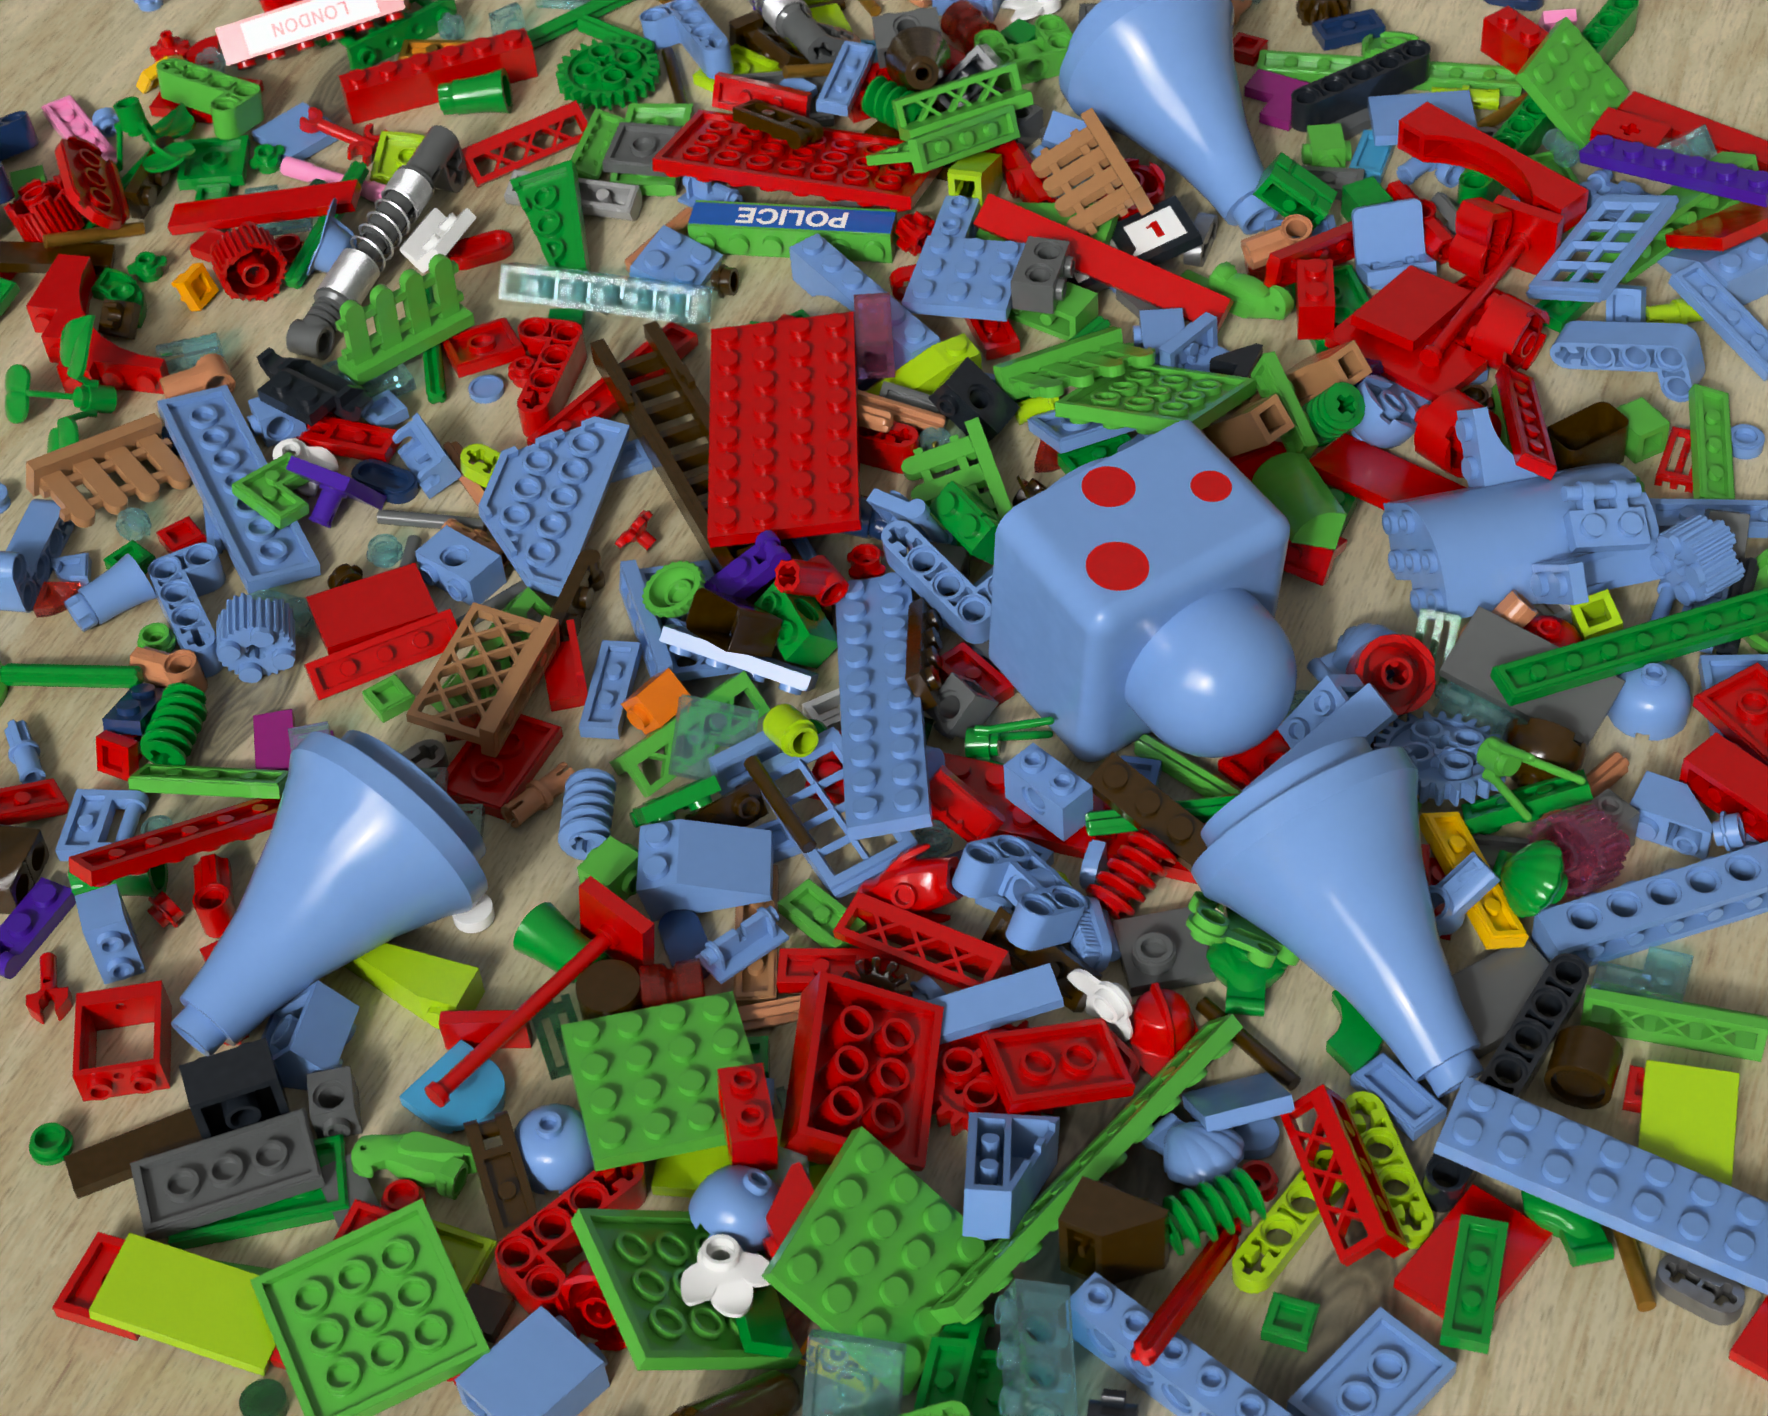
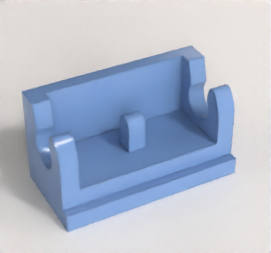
M416 413L412 416L413 420L394 433L392 440L395 444H398L404 438L412 437L410 442L404 444L397 452L409 470L415 474L417 482L424 493L431 499L462 477V474L420 415Z

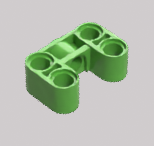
M1047 14L1040 16L1035 21V40L1016 45L1008 44L999 31L988 29L980 31L975 35L974 46L977 44H988L1005 64L1016 62L1021 85L1059 76L1060 68L1073 34L1060 16ZM1009 72L1003 74L994 85L1003 90L1011 89Z

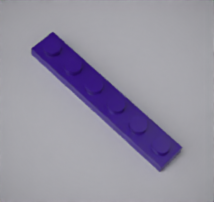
M1597 135L1579 151L1580 163L1762 207L1768 206V172L1753 171L1737 167L1735 164H1723L1706 160L1701 156H1688L1675 153L1670 149L1645 146L1640 142L1615 139L1610 135Z

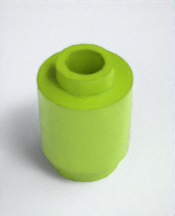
M779 704L773 707L765 716L763 721L764 734L786 755L799 758L806 757L817 747L818 734L815 725L794 706Z

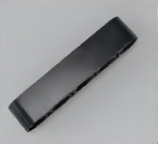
M1421 40L1407 41L1297 88L1291 94L1292 128L1300 132H1307V126L1330 124L1368 108V97L1398 95L1425 83L1429 79L1431 46Z

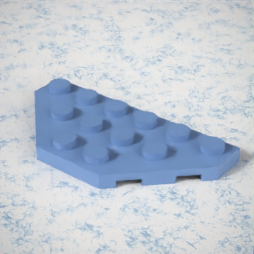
M594 416L581 421V426L567 432L559 429L535 438V443L521 449H517L514 446L501 451L479 503V516L525 585L531 590L559 597L578 555L586 547L629 437L630 425Z

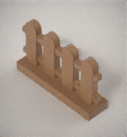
M1090 108L1080 114L1087 127L1080 131L1076 128L1070 132L1071 137L1050 150L1047 147L1040 151L1041 155L1034 159L1031 168L1039 178L1047 177L1053 173L1044 181L1043 188L1049 197H1058L1065 193L1056 200L1054 205L1061 217H1069L1077 213L1068 220L1066 227L1084 235L1089 233L1092 236L1098 232L1096 228L1118 214L1121 217L1128 214L1127 209L1134 204L1142 216L1154 208L1093 108ZM1083 154L1082 157L1078 158V159L1075 160L1074 162H1072V163H1070L1069 165L1065 166L1066 164H1068L1069 162L1073 161L1074 159H1076L1077 157H1079V156H1081V155ZM1095 174V176H1093L1092 178L1088 179L1087 181L1072 189L1077 184L1081 183L1082 181L1086 180L1087 178ZM1107 194V196H1105L1101 200L1084 209V207L1088 206L1089 204L1093 203L1097 199Z
M155 413L26 461L27 490L34 497L41 495L44 499L51 497L61 508L60 518L64 522L71 520L76 526L81 528L90 527L95 523V510L104 507L108 513L113 515L123 514L128 508L127 497L136 495L144 502H153L159 498L160 484L167 482L175 489H186L191 484V477L184 463L171 451L172 442L168 438L162 439V421ZM147 459L158 472L150 474L140 461ZM116 472L126 484L118 487L108 474ZM83 484L94 497L85 499L76 489V486Z

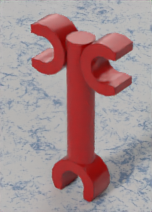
M315 107L308 109V119L305 117L300 118V129L303 132L317 133L320 131L350 144L347 151L348 160L351 161L356 155H362V162L367 166L372 163V154L376 152L380 135H373L374 124H367L364 127V136L323 119L322 112Z

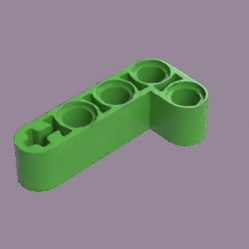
M168 58L157 63L156 69L162 98L178 104L183 103L184 106L211 114L216 137L224 140L238 138L264 120L265 116L259 85L178 58Z

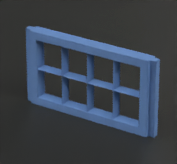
M1604 194L1599 196L1528 285L1529 290L1526 292L1528 299L1599 303L1605 301L1677 209L1676 205L1679 202L1678 197L1671 195ZM1607 212L1622 213L1616 222L1601 221ZM1636 213L1651 214L1645 223L1629 222ZM1592 232H1607L1601 241H1585ZM1620 233H1636L1629 243L1614 242ZM1576 252H1592L1585 261H1569ZM1604 253H1621L1613 263L1598 262ZM1561 271L1576 272L1569 282L1554 281ZM1589 273H1605L1598 283L1582 282Z
M833 726L818 734L817 747L810 755L799 758L788 756L782 752L762 764L774 781L797 769H800L806 777L810 786L786 798L791 806L815 793L820 797L828 810L803 823L808 831L834 818L845 833V836L820 849L816 846L809 853L801 851L829 894L835 900H838L857 890L859 885L866 879L874 878L882 873L898 854L918 845V842L910 831L893 833L892 835L898 843L870 856L859 840L849 841L846 821L841 813L845 812V802L835 806L824 791L828 786L844 779L843 769L817 781L807 764L832 751L843 764L842 736ZM761 792L762 796L764 797V799L766 800V802L768 803V805L771 807V805L769 804V802L767 801V799L765 798V796H764L763 793ZM771 807V809L773 810V812L775 813V815L777 816V818L779 819V821L782 823V821L780 820V818L778 817V815L776 814V812L774 811V809ZM852 843L864 861L836 875L824 856Z

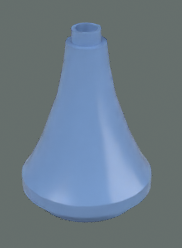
M1101 0L1083 18L1074 31L1060 68L1059 86L1073 111L1081 117L1080 114L1093 108L1104 126L1128 137L1181 174L1211 203L1229 225H1238L1242 232L1247 235L1264 230V221L1275 220L1278 212L1253 195L1265 169L1248 128L1238 82L1233 47L1234 8L1231 0Z
M357 730L347 731L341 739L323 732H310L291 752L288 776L273 828L239 907L207 961L181 995L180 1002L185 1008L171 1022L172 1027L205 1056L213 1055L224 1042L231 1046H236L267 1017L324 976L397 936L444 917L469 912L488 890L486 876L478 863L486 853L485 843L480 833L464 811L436 782L410 760L384 742Z
M1364 737L1343 739L1312 751L1281 767L1250 786L1223 806L1202 828L1200 836L1207 849L1193 864L1191 874L1206 898L1228 907L1278 940L1343 995L1387 1043L1416 1082L1427 1079L1437 1098H1441L1458 1090L1465 1076L1473 1079L1478 1078L1484 1072V1068L1473 1052L1481 1043L1462 1004L1440 942L1422 857L1417 802L1419 773L1403 747L1391 746L1373 751Z

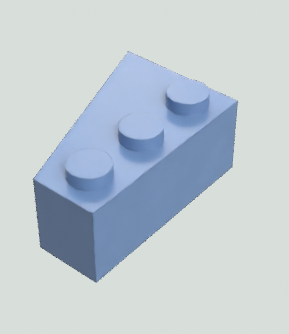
M969 1112L962 1236L977 1237L982 1240H992L995 1238L1010 1239L1057 1164L1060 1117Z

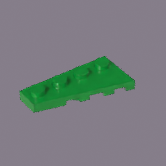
M572 159L511 179L512 187L518 195L519 202L530 221V226L559 285L591 275L578 173Z

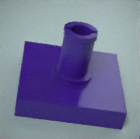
M292 455L286 467V470L318 485L322 489L309 520L330 529L342 498L346 499L348 497L377 509L383 508L387 496L350 477Z

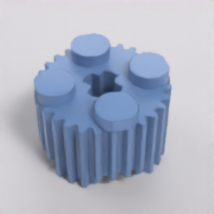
M1698 512L1660 533L1655 542L1657 546L1655 551L1657 553L1650 556L1653 570L1659 576L1666 575L1665 579L1670 581L1671 587H1674L1676 598L1681 604L1686 606L1696 602L1701 603L1733 585L1744 577L1743 573L1746 571L1743 563H1739V560L1735 558L1737 554L1732 549L1733 545L1737 543L1735 533H1731L1730 527L1725 525L1724 520L1720 521L1717 519L1713 522L1712 519L1708 520L1705 515H1701Z
M241 593L240 597L233 596V600L227 599L226 609L221 610V614L218 615V620L216 621V651L222 666H228V671L234 670V674H238L241 681L256 683L261 680L263 675L278 674L279 670L284 671L293 667L296 655L295 619H293V609L290 608V604L284 603L283 598L279 600L273 598V602H270L269 598L262 600L261 597L254 600L252 595Z

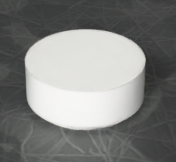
M485 894L469 912L452 915L455 926L465 933H477L487 929L495 918V911L490 897Z

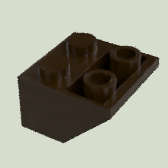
M1082 1176L1058 1218L1060 1270L1085 1281L1096 1272L1110 1283L1116 1284L1165 1269L1169 1262V1210L1161 1207L1157 1202L1149 1198H1137L1122 1192L1109 1182H1097Z

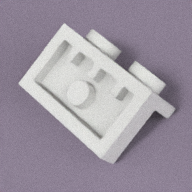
M434 208L427 214L399 250L423 274L429 270L428 265L431 258L436 254L446 256L477 217L468 208L457 216L452 212L447 217L440 210Z

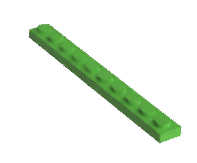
M1234 1014L1208 1021L1032 1203L1010 1239L999 1238L931 1308V1314L940 1325L957 1322L967 1324L974 1320L984 1310L985 1306L982 1302L990 1293H996L1007 1286L1014 1278V1274L1011 1271L1020 1262H1025L1034 1257L1043 1247L1041 1240L1048 1232L1058 1229V1218L1082 1176L1098 1181L1105 1172L1109 1173L1118 1168L1127 1159L1125 1151L1132 1144H1137L1147 1138L1155 1129L1152 1123L1159 1116L1172 1111L1181 1102L1180 1093L1186 1087L1189 1088L1197 1084L1207 1075L1208 1071L1205 1067L1212 1060L1222 1057L1234 1046L1231 1040L1243 1028Z

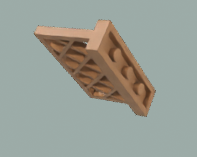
M473 602L406 714L407 722L479 744L481 746V754L496 758L560 646L559 619L544 615L541 622H537ZM479 617L492 621L495 627L476 633L473 625ZM519 630L530 633L528 639L514 644L511 643L507 635ZM501 637L505 644L504 647L489 652L485 651L481 642ZM475 645L479 655L459 660L456 654L459 649ZM511 656L514 662L513 666L496 672L491 662ZM484 664L489 674L469 680L465 670ZM458 673L463 683L443 689L440 684L441 678ZM494 684L497 689L496 695L479 700L474 690ZM468 692L473 703L452 709L448 698ZM439 701L442 702L446 710L436 715L422 712L425 706ZM477 712L481 718L476 729L461 725L458 721V718Z

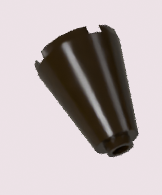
M919 26L901 30L891 40L886 50V68L890 78L898 86L906 87L908 91L919 92L935 87L950 71L951 52L949 46L938 32L928 27Z
M771 1370L681 1406L669 1416H794L801 1406V1391L797 1382L789 1374Z

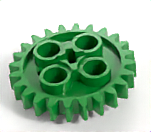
M618 36L615 41L610 42L609 38L605 37L602 43L592 39V45L587 46L581 43V50L570 49V56H562L563 63L557 64L556 78L560 94H564L565 100L572 99V102L576 100L578 105L582 103L585 110L591 105H594L597 109L607 106L609 111L613 110L614 105H619L624 109L626 107L625 102L638 103L637 97L648 98L647 91H655V84L660 83L659 76L661 75L657 53H653L652 47L645 48L644 42L634 45L633 38L622 42L621 37Z

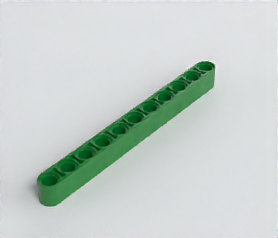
M1608 0L1581 32L1607 65L1636 30L1639 0ZM1528 94L1493 138L1529 156L1534 155L1556 126ZM1466 168L1459 177L1457 202L1461 205L1465 199L1478 197L1493 202L1506 187L1491 177Z

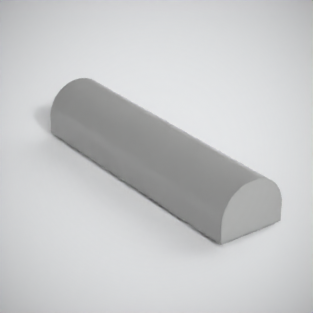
M513 170L510 180L532 172ZM578 178L584 215L636 221L638 219L642 206V194L638 185ZM509 181L504 194L505 201L508 205L521 206L518 195Z

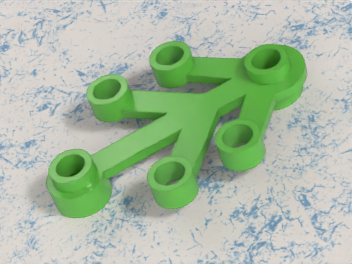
M1202 891L1194 892L1188 904V908L1193 913L1189 914L1186 925L1191 930L1190 934L1196 941L1208 946H1212L1214 943L1226 942L1249 951L1247 954L1248 959L1262 968H1271L1276 958L1291 966L1298 964L1300 959L1278 940L1228 907L1206 898Z

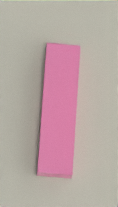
M71 95L41 107L44 116L62 139L65 137L67 140L69 136L83 138L101 149L103 152L101 157L106 162L108 159L113 162L117 161V152L101 131L92 125V120Z

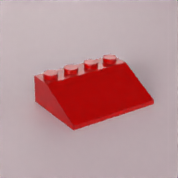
M820 971L801 993L778 1153L817 1164L831 1165L852 1130L862 1126L909 1169L922 1172L926 1165L944 1007Z

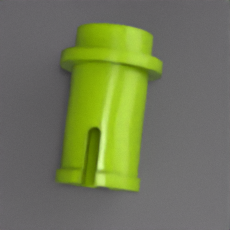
M1037 397L1016 402L1020 406V409L1014 414L1018 424L1022 425L1028 422L1027 419L1032 416L1054 410L1055 402L1059 398Z

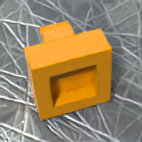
M193 263L171 283L172 287H176L181 295V301L186 303L190 311H201L219 291L203 263Z

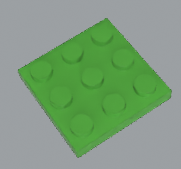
M1567 16L1554 25L1514 77L1578 153L1589 143L1591 128L1607 107L1617 109L1630 92Z

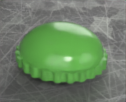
M689 561L672 562L670 565H665L662 569H658L650 577L651 579L646 582V587L643 589L644 594H642V598L644 600L642 602L645 608L654 616L657 615L660 618H676L689 613L696 591L699 588H705L704 584L706 581L704 580L705 575L702 573L703 571Z

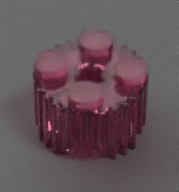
M1592 803L1575 805L1549 815L1547 818L1538 821L1537 825L1531 828L1532 833L1527 835V838L1530 840L1529 844L1545 839L1554 842L1561 849L1565 865L1564 873L1568 879V886L1565 892L1567 897L1574 895L1580 897L1613 882L1614 878L1620 875L1619 870L1624 868V865L1621 863L1626 861L1627 857L1624 855L1628 854L1631 849L1627 834L1622 830H1617L1618 823H1612V816H1605L1604 810L1598 811L1597 807Z

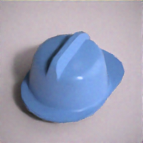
M334 198L330 204L320 243L308 267L307 276H311L315 270L328 273L343 249H353L350 239L355 236L354 233L335 218L337 198ZM354 239L353 244H354V246H355L356 248H357V239Z

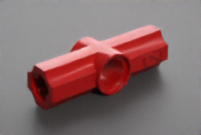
M1012 140L1001 144L995 150V154H1002V171L1006 176L1007 187L1013 199L1020 198L1023 203L1056 202L1058 198L1049 197L1043 188V183L1047 177L1039 178L1032 170L1031 164L1033 160L1022 143Z
M1400 180L1389 183L1385 191L1391 196L1393 201L1416 198L1422 203L1425 252L1440 265L1448 263L1449 246L1455 236L1436 217V205L1430 200L1420 199L1407 184H1403Z

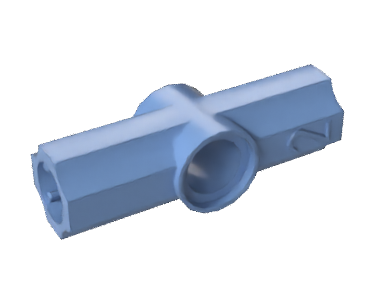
M1474 851L1436 886H1429L1433 909L1445 903L1442 913L1435 917L1439 937L1457 931L1463 924L1465 913L1501 881Z

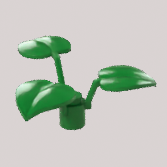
M126 97L113 105L119 120L118 123L114 124L117 137V163L115 165L118 172L123 170V132L128 133L129 137L142 135L143 141L150 144L155 153L146 157L142 163L145 171L150 173L167 171L197 155L195 147L188 142H174L163 149L158 147L155 142L163 136L177 139L194 129L196 125L194 117L187 111L183 103H180L179 106L153 126L148 122L138 97Z
M85 315L73 319L65 325L60 340L61 363L63 366L68 367L67 374L69 377L84 383L81 387H76L74 393L29 390L31 374L29 369L21 364L12 365L6 372L4 407L6 416L11 423L21 424L24 422L29 412V397L73 400L74 406L82 411L58 419V427L53 428L48 436L47 453L79 442V430L76 420L86 417H97V413L111 414L116 408L117 393L113 386L99 385V380L83 376L87 366L96 315Z

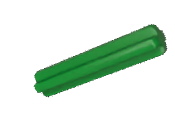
M583 14L577 20L578 31L601 41L608 37L610 42L615 41L618 36L621 37L622 42L633 38L634 45L644 42L645 48L652 47L653 53L656 52V49H654L655 43L652 40L587 14Z

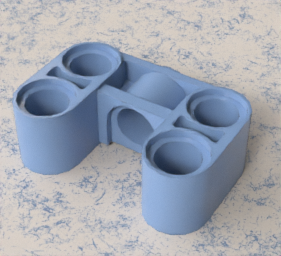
M999 835L967 843L952 878V886L966 897L981 899L1000 895L1001 897L1005 896L1015 905L1016 908L1005 932L1006 938L1016 947L1028 951H1036L1071 941L1087 904L1083 894L1074 889L1055 869L1042 860L1028 843L1012 835Z

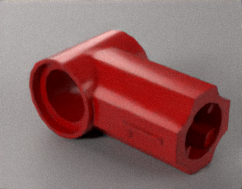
M817 555L808 561L797 559L790 561L781 560L774 569L776 574L774 584L781 593L815 597L824 607L839 602L849 589L848 582L824 555Z
M214 853L201 856L200 861L193 866L195 893L192 902L204 933L212 938H220L236 913L230 861L228 858L219 857Z

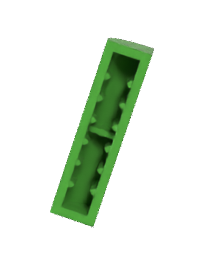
M1287 452L1266 460L1255 472L1252 483L1288 519L1290 524V541L1292 543L1335 550L1347 514L1305 454Z

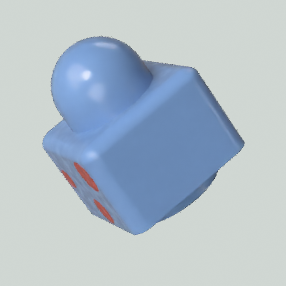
M1189 420L1174 423L1110 457L1088 462L1060 478L1048 489L1014 506L998 524L995 533L989 659L1041 718H1054V723L1048 726L1081 761H1100L1108 757L1112 752L1115 753L1135 742L1142 734H1149L1151 732L1172 748L1198 757H1229L1250 750L1265 741L1279 727L1291 707L1296 690L1297 665L1294 651L1284 629L1275 619L1290 536L1289 521Z

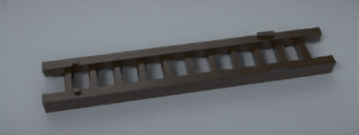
M657 320L643 325L645 338L653 352L618 363L604 338L591 342L593 363L712 567L718 573L755 544L731 553L727 548L728 546L710 548L707 538L708 500L701 503L697 497L708 493L709 472L686 479L683 472L709 463L710 407L696 386L695 379L686 364L682 363ZM662 368L667 373L633 386L628 381ZM674 391H678L680 397L646 409L642 404ZM690 413L694 420L660 432L656 428V425ZM704 436L708 441L704 445L676 455H672L669 450ZM791 539L780 540L781 546L787 549L792 559L803 560ZM776 577L745 600L754 604L758 600L757 597L762 596L775 581ZM818 602L829 623L833 626L832 606L824 607Z

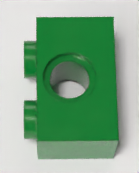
M774 581L754 605L783 620L776 645L785 661L818 669L837 648V634L815 597L781 593L775 586Z

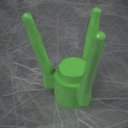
M1497 736L1487 738L1480 745L1477 752V762L1485 768L1482 778L1492 783L1525 821H1530L1532 815L1500 779L1503 776L1509 777L1514 775L1519 770L1522 762L1580 785H1584L1586 782L1583 776L1536 758L1535 755L1516 748Z

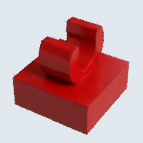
M108 730L97 735V771L128 781V778L139 770V760L142 758V753L138 752V742L141 740V736L119 735Z

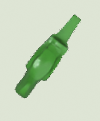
M1227 261L1220 263L1209 276V279L1189 269L1180 275L1187 280L1231 298L1234 303L1229 312L1244 319L1284 320L1292 313L1294 307V300L1287 290L1278 285L1268 288L1261 280L1253 276L1237 273L1235 265Z
M412 1131L391 1135L362 1136L355 1143L351 1151L352 1168L359 1176L372 1178L374 1177V1172L387 1169L399 1179L411 1180L421 1187H436L437 1192L441 1196L453 1200L457 1199L466 1184L467 1174L477 1172L470 1147L423 1132Z

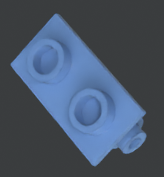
M689 176L683 177L682 183L686 187V193L678 198V202L692 208L696 200L749 203L743 200V196L740 195L737 189H731L717 182L712 185L711 182H701L696 177Z
M772 906L766 909L760 907L757 909V913L740 923V927L736 930L732 928L716 940L706 942L705 949L696 955L695 958L722 984L789 940V936L776 924L780 920L777 911Z

